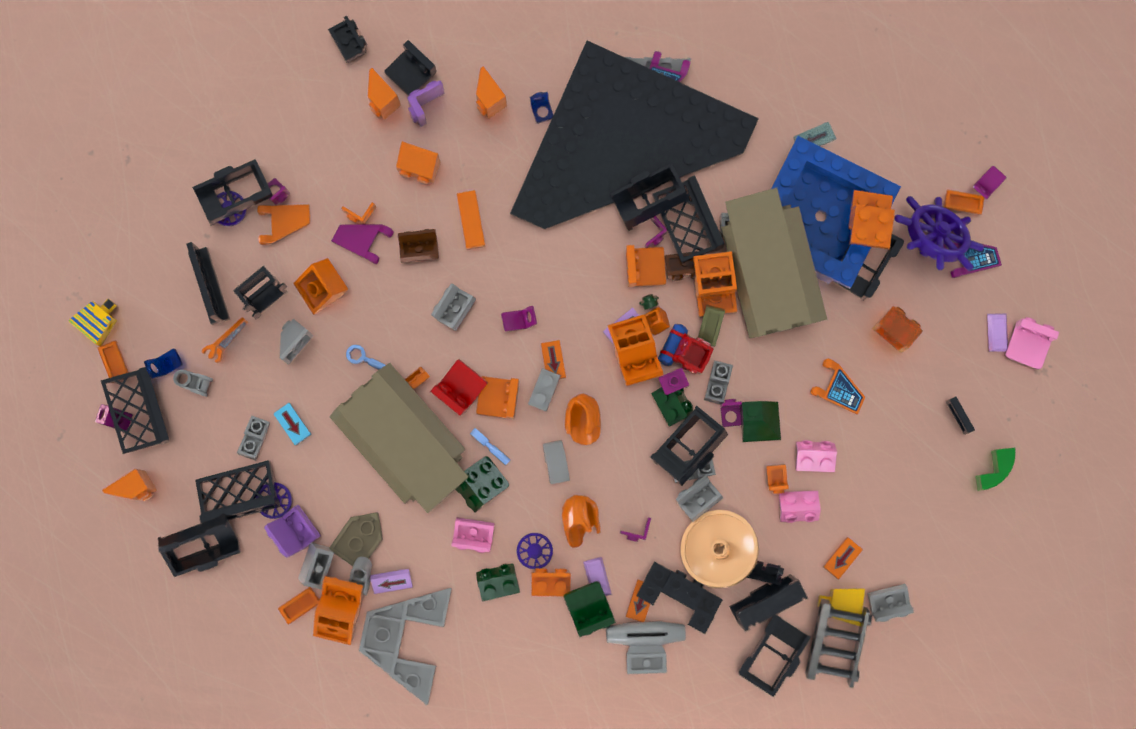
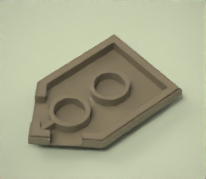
M378 512L351 517L329 548L352 566L358 557L369 559L383 540Z

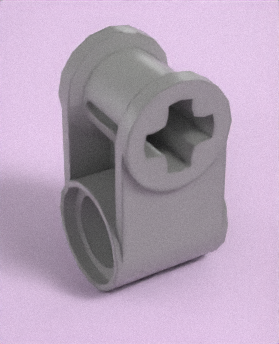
M182 369L175 372L173 376L174 383L179 387L205 397L208 395L206 393L208 386L213 381V378ZM187 374V382L181 384L179 382L180 376Z
M358 557L351 570L349 582L363 585L362 593L367 595L371 581L372 563L366 557Z

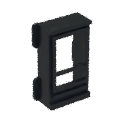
M256 159L236 168L232 166L223 168L214 173V178L192 187L211 226L273 196ZM254 173L262 191L235 203L230 194V188L227 185ZM223 186L224 191L227 192L232 202V205L222 208L214 191Z
M672 163L652 173L645 171L633 177L630 184L610 193L628 231L632 230V227L686 200L690 201L687 191ZM672 181L676 190L650 204L645 193ZM642 195L647 206L638 209L633 199Z
M892 234L890 248L876 271L863 263L862 267L874 273L870 282L857 275L850 289L833 280L832 282L863 300L867 297L871 298L880 285L878 278L890 258L897 256L904 244V240Z
M262 266L233 291L245 305L243 310L246 312L251 310L254 312L252 317L258 319L263 311L287 293V286L285 283H280L265 266ZM266 277L270 279L251 296L247 297L245 295Z
M696 406L694 411L650 458L683 486L697 469H704L714 458L712 452L728 436V433L724 427ZM701 419L715 433L695 454V451L689 449L680 439ZM676 443H679L691 456H694L687 464L671 451Z
M225 513L220 514V517L163 538L158 537V551L161 553L174 577L195 569L200 572L217 566L219 560L241 553L239 539ZM214 534L219 544L210 547L204 536ZM201 538L206 549L178 559L173 549Z
M790 574L781 579V585L764 584L751 591L750 596L729 607L737 623L746 632L750 630L749 626H756L755 623L758 622L760 624L803 601V598L805 600L808 599L799 579Z
M773 616L750 657H747L740 668L739 675L774 697L786 677H792L801 662L799 656L811 637L781 619L780 616ZM771 634L795 649L790 658L766 644ZM763 646L781 656L783 660H787L772 687L748 672Z

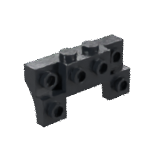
M654 561L636 596L654 605L661 592L694 610L687 625L706 634L723 599L703 588L704 585L694 579L693 582L687 580V575L679 570L673 572Z

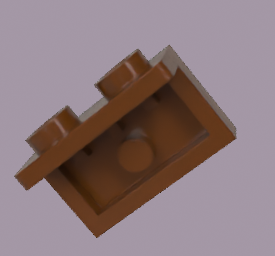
M435 229L398 233L401 263L439 258Z
M692 252L682 253L683 257L691 255ZM678 254L665 255L667 279L672 278V281L683 280V277L691 276V279H695L693 259L681 263Z

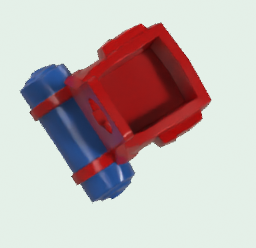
M674 324L660 351L658 360L666 366H671L673 362L679 363L683 369L693 374L702 373L714 349L710 346V343L702 338L697 337L695 339L689 336L687 328L682 324Z

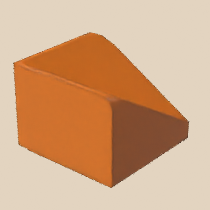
M659 306L644 314L653 335H657L670 327L667 313Z

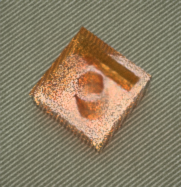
M892 306L883 314L872 329L902 353L913 344L923 330L917 321L907 318L905 316L906 313L901 308Z

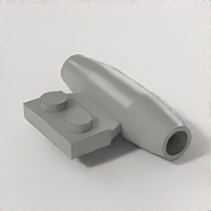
M662 621L628 622L606 628L607 643L630 646L626 653L627 674L667 673L666 652L662 645L684 641L686 638L684 624Z

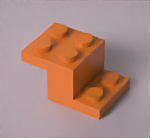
M854 190L848 227L851 230L850 244L882 249L890 248L895 210L891 209L893 196Z
M732 251L693 256L696 275L694 285L699 317L704 316L706 305L725 309V314L737 313L735 297L737 284Z
M644 315L607 325L613 341L616 359L626 386L663 375V370L657 357L655 341Z
M325 576L322 595L315 611L313 636L351 645L354 626L361 609L363 585Z

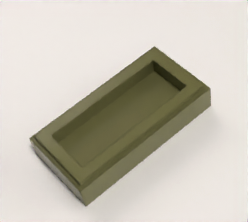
M706 305L698 337L710 343L711 346H716L725 309Z

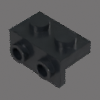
M345 16L344 21L328 29L346 63L365 54V46L367 45L362 35L358 36L356 23L353 19L349 20L348 16Z

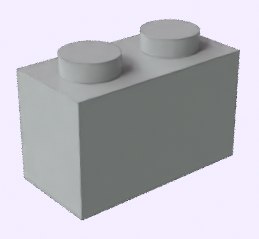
M542 368L528 405L547 411L561 375Z
M310 542L298 577L299 581L305 586L322 590L323 580L327 576L334 552L327 546Z

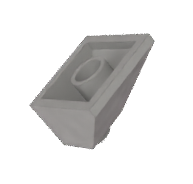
M295 319L287 321L282 327L283 331L281 332L280 359L288 365L313 337Z

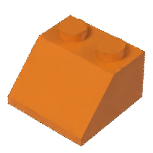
M481 67L476 91V104L481 115H486L490 119L507 107L506 96L485 67Z
M371 68L369 70L368 99L370 101L368 105L377 118L381 116L385 120L401 104L398 95Z
M402 141L396 165L397 171L400 172L399 174L406 178H410V176L416 177L419 182L428 184V182L434 183L441 164L438 153Z
M328 258L311 264L293 283L313 315L338 300L348 290Z
M134 469L102 491L109 495L146 501L154 496L153 492L157 491L146 471Z

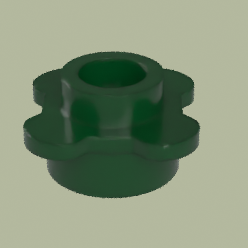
M653 294L646 295L639 304L644 307V310L653 308L658 305L657 300L659 297L653 296Z

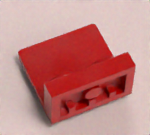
M458 359L441 382L435 385L430 392L461 416L469 409L488 382Z

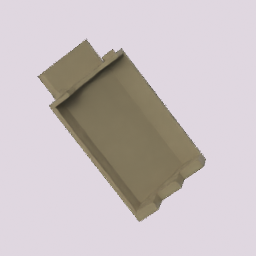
M777 188L726 201L725 204L730 221H728L727 226L721 227L727 252L732 251L737 292L749 339L827 320L799 206L791 208V205H786L782 207Z
M388 363L371 376L372 379L366 384L361 385L351 394L352 397L346 402L341 403L331 414L330 418L404 504L409 500L413 502L417 500L424 510L429 513L469 477L457 464L462 459L461 454L466 449L392 364Z

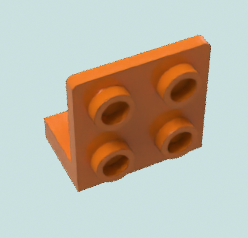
M634 245L626 246L628 287L666 284L663 247L634 248Z
M482 376L488 384L478 396L476 413L478 415L514 419L519 379L511 378V380Z
M535 569V573H531V596H564V594L570 592L571 573H567V569H555V573H547V569Z

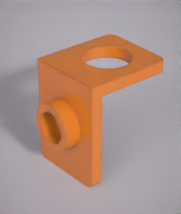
M372 202L362 217L344 206L341 209L344 213L348 214L347 218L352 222L356 223L359 221L362 224H366L376 209V205Z

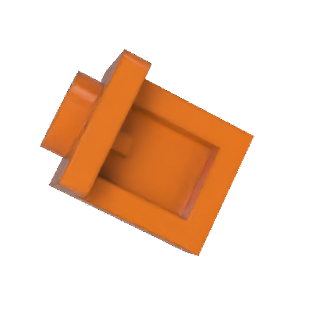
M786 464L766 466L769 491L778 494L784 493V490L789 489Z

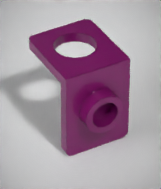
M991 166L975 183L973 188L984 198L988 199L1004 182L1006 176L995 166Z
M273 178L268 183V186L270 188L276 185L280 188L270 198L277 206L287 199L290 192L276 178Z
M656 216L651 218V220L661 232L645 244V248H649L653 244L655 246L664 240L663 236L667 233V229Z
M534 306L501 314L506 332L528 329L537 324ZM529 312L531 314V322L528 319Z
M682 368L659 377V382L665 395L689 387V382Z
M727 399L725 403L720 405L723 427L741 425L740 406L742 401L736 402V399ZM732 411L736 414L737 418L734 422L726 420L725 415L727 412Z
M101 404L95 422L115 428L108 406ZM113 408L114 410H116V411H118V412H120V413L122 412V410ZM124 412V415L132 418L133 415L131 413ZM121 417L118 426L127 431L131 421Z
M647 518L643 536L625 531H620V534L627 535V540L638 542V539L646 540L651 518Z

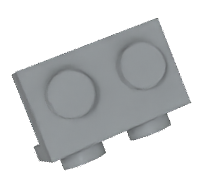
M451 283L445 290L439 303L434 307L431 315L440 323L456 331L476 298Z
M705 475L703 478H698L689 489L681 491L676 501L692 522H694L722 500L723 497Z
M906 584L868 593L871 614L876 622H886L891 618L905 617L908 614L914 613Z

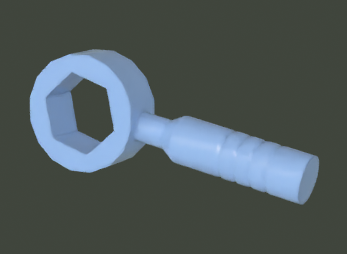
M352 345L347 349L346 357L352 364H360L365 361L378 370L385 366V364L373 358L366 357V352L360 345ZM354 349L361 350L362 356L358 360L351 359L350 353Z
M476 428L472 430L470 434L483 446H487L489 451L504 465L510 461L495 445L490 444L489 440Z

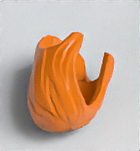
M584 393L573 397L569 401L565 415L566 433L571 435L573 441L581 445H590L596 442L601 432V417L598 403L595 398Z
M574 495L566 499L562 507L563 526L569 545L572 548H576L582 545L585 532H592V527H596L597 534L601 533L598 506L587 496Z

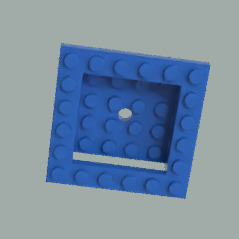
M797 136L771 189H778L782 207L786 205H791V208L799 206L817 278L828 284L833 280L850 289L871 249L869 246L850 244L851 230L848 227L853 192L857 190L893 196V204L901 186ZM817 212L824 213L825 220L818 221L815 214Z

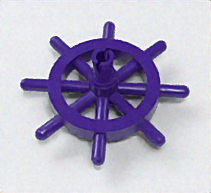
M908 196L906 201L915 212L910 218L902 215L894 217L896 222L907 225L908 233L912 239L907 244V249L913 250L918 247L922 256L936 259L938 270L944 269V262H955L958 260L967 270H972L973 264L964 254L969 248L982 251L984 250V245L971 240L970 232L966 226L971 222V218L967 216L960 219L955 213L942 207L941 197L935 198V205L920 206L912 196ZM920 218H921L926 224H924V223H922V222H919Z

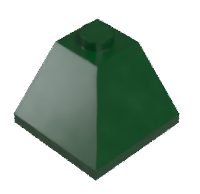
M742 402L740 406L742 442L781 440L778 402Z

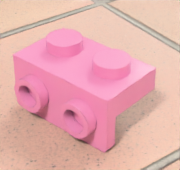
M809 440L796 442V471L835 472L837 456L835 443L830 441L812 442Z
M818 491L779 493L781 522H813L819 520L821 508Z
M456 517L452 546L460 550L472 549L479 553L490 552L495 523Z

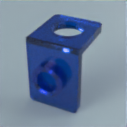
M538 92L530 97V105L536 123L551 120L554 114L549 102L548 92ZM540 107H545L548 109V115L540 117L537 114V110Z
M175 348L158 358L144 361L152 379L166 376L183 365ZM151 364L156 366L157 373L152 370Z

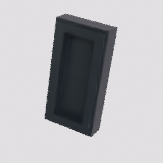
M955 396L947 400L946 403L963 434L966 435L975 431L958 398Z

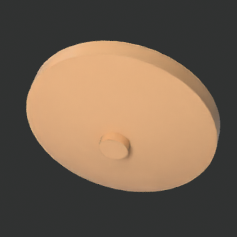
M713 510L704 513L694 522L690 523L682 537L681 558L686 570L695 580L708 587L728 588L742 582L752 572L758 560L759 543L754 529L743 517L731 511Z

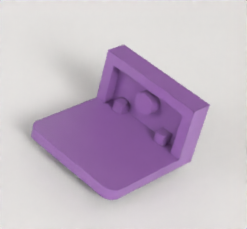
M432 81L426 85V88L414 90L407 97L409 114L413 122H418L420 127L427 124L425 113L421 106L444 94V87L441 81Z
M299 505L294 506L281 518L264 526L267 535L274 541L280 553L286 558L307 548L310 542L313 543L321 536Z

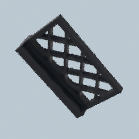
M695 175L682 182L691 201L686 200L681 211L674 208L669 209L679 214L676 223L667 219L666 215L669 210L660 214L681 263L692 260L693 256L704 255L714 250L723 249L725 244ZM674 185L653 193L654 201L659 200V196L667 195L669 192L676 190ZM686 203L694 206L695 212L693 216L683 212ZM681 215L691 219L688 228L678 224ZM693 220L702 224L701 233L690 229ZM676 227L686 231L683 240L674 236ZM688 232L699 236L695 245L685 241ZM700 238L709 240L711 247L706 249L698 247ZM683 244L694 248L691 255L683 257L681 252Z
M192 242L186 243L210 324L215 325L230 320L208 248L199 249Z
M147 367L101 380L123 455L169 442ZM129 377H137L138 384L135 389L125 385ZM115 382L121 386L117 393L113 394L108 391L106 384ZM122 387L133 392L128 401L118 396ZM135 393L143 397L144 402L141 407L130 403ZM116 399L126 403L121 413L113 409L112 405ZM128 405L138 410L134 419L124 415ZM140 412L149 416L146 426L136 421ZM121 417L132 422L127 431L118 426ZM134 423L144 428L140 437L129 433ZM148 430L154 433L156 440L146 442L141 438L145 431ZM127 435L137 440L134 447L125 449L124 440Z
M269 460L195 480L201 515H199L200 523L220 517V514L225 513L229 521L281 507L280 500L277 498L271 462ZM266 466L267 473L262 480L255 474L259 468ZM243 472L250 474L245 484L237 480ZM224 477H229L232 480L226 489L219 485ZM254 477L261 481L256 491L248 487ZM211 482L214 484L208 494L203 492L202 483ZM235 482L243 486L237 496L229 492ZM264 484L270 486L271 495L262 496L259 494ZM217 487L224 490L219 501L211 497ZM246 488L254 493L248 501L240 499ZM227 494L235 497L229 506L222 504ZM209 499L217 503L213 510L206 511L205 505Z

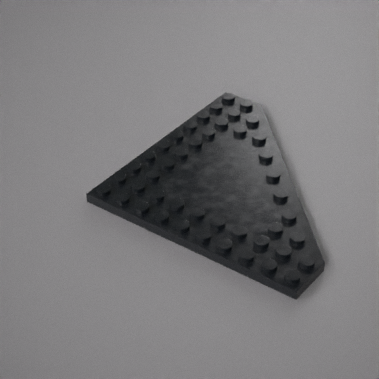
M587 40L510 214L542 229H547L614 203L610 193L630 184L633 177L645 171L652 173L672 163L680 178L744 153L759 118Z

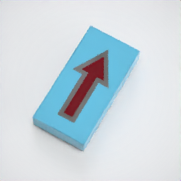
M290 403L273 413L294 445L299 444L312 435Z

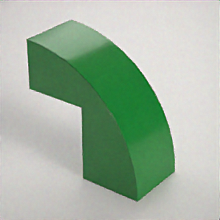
M1015 448L991 451L994 473L976 476L977 491L993 488L1007 478L1015 462Z

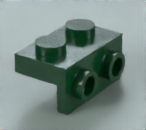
M662 387L651 393L669 427L687 418L693 412V405L687 400L684 388L665 395Z
M503 564L496 568H486L476 572L482 602L520 593L514 564Z

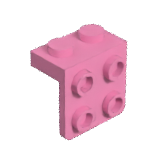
M1025 317V319L1017 321L1005 356L1032 368L1041 369L1050 344L1057 339L1059 332L1055 331L1054 327L1043 324L1042 326L1037 324L1036 320Z

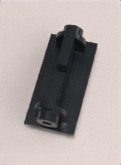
M757 561L754 569L747 577L781 585V576H783L784 568H781V565L767 563L765 567L763 566L764 562Z

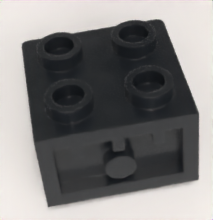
M407 40L403 44L405 51L385 69L384 73L410 96L411 92L420 89L437 70L436 66Z

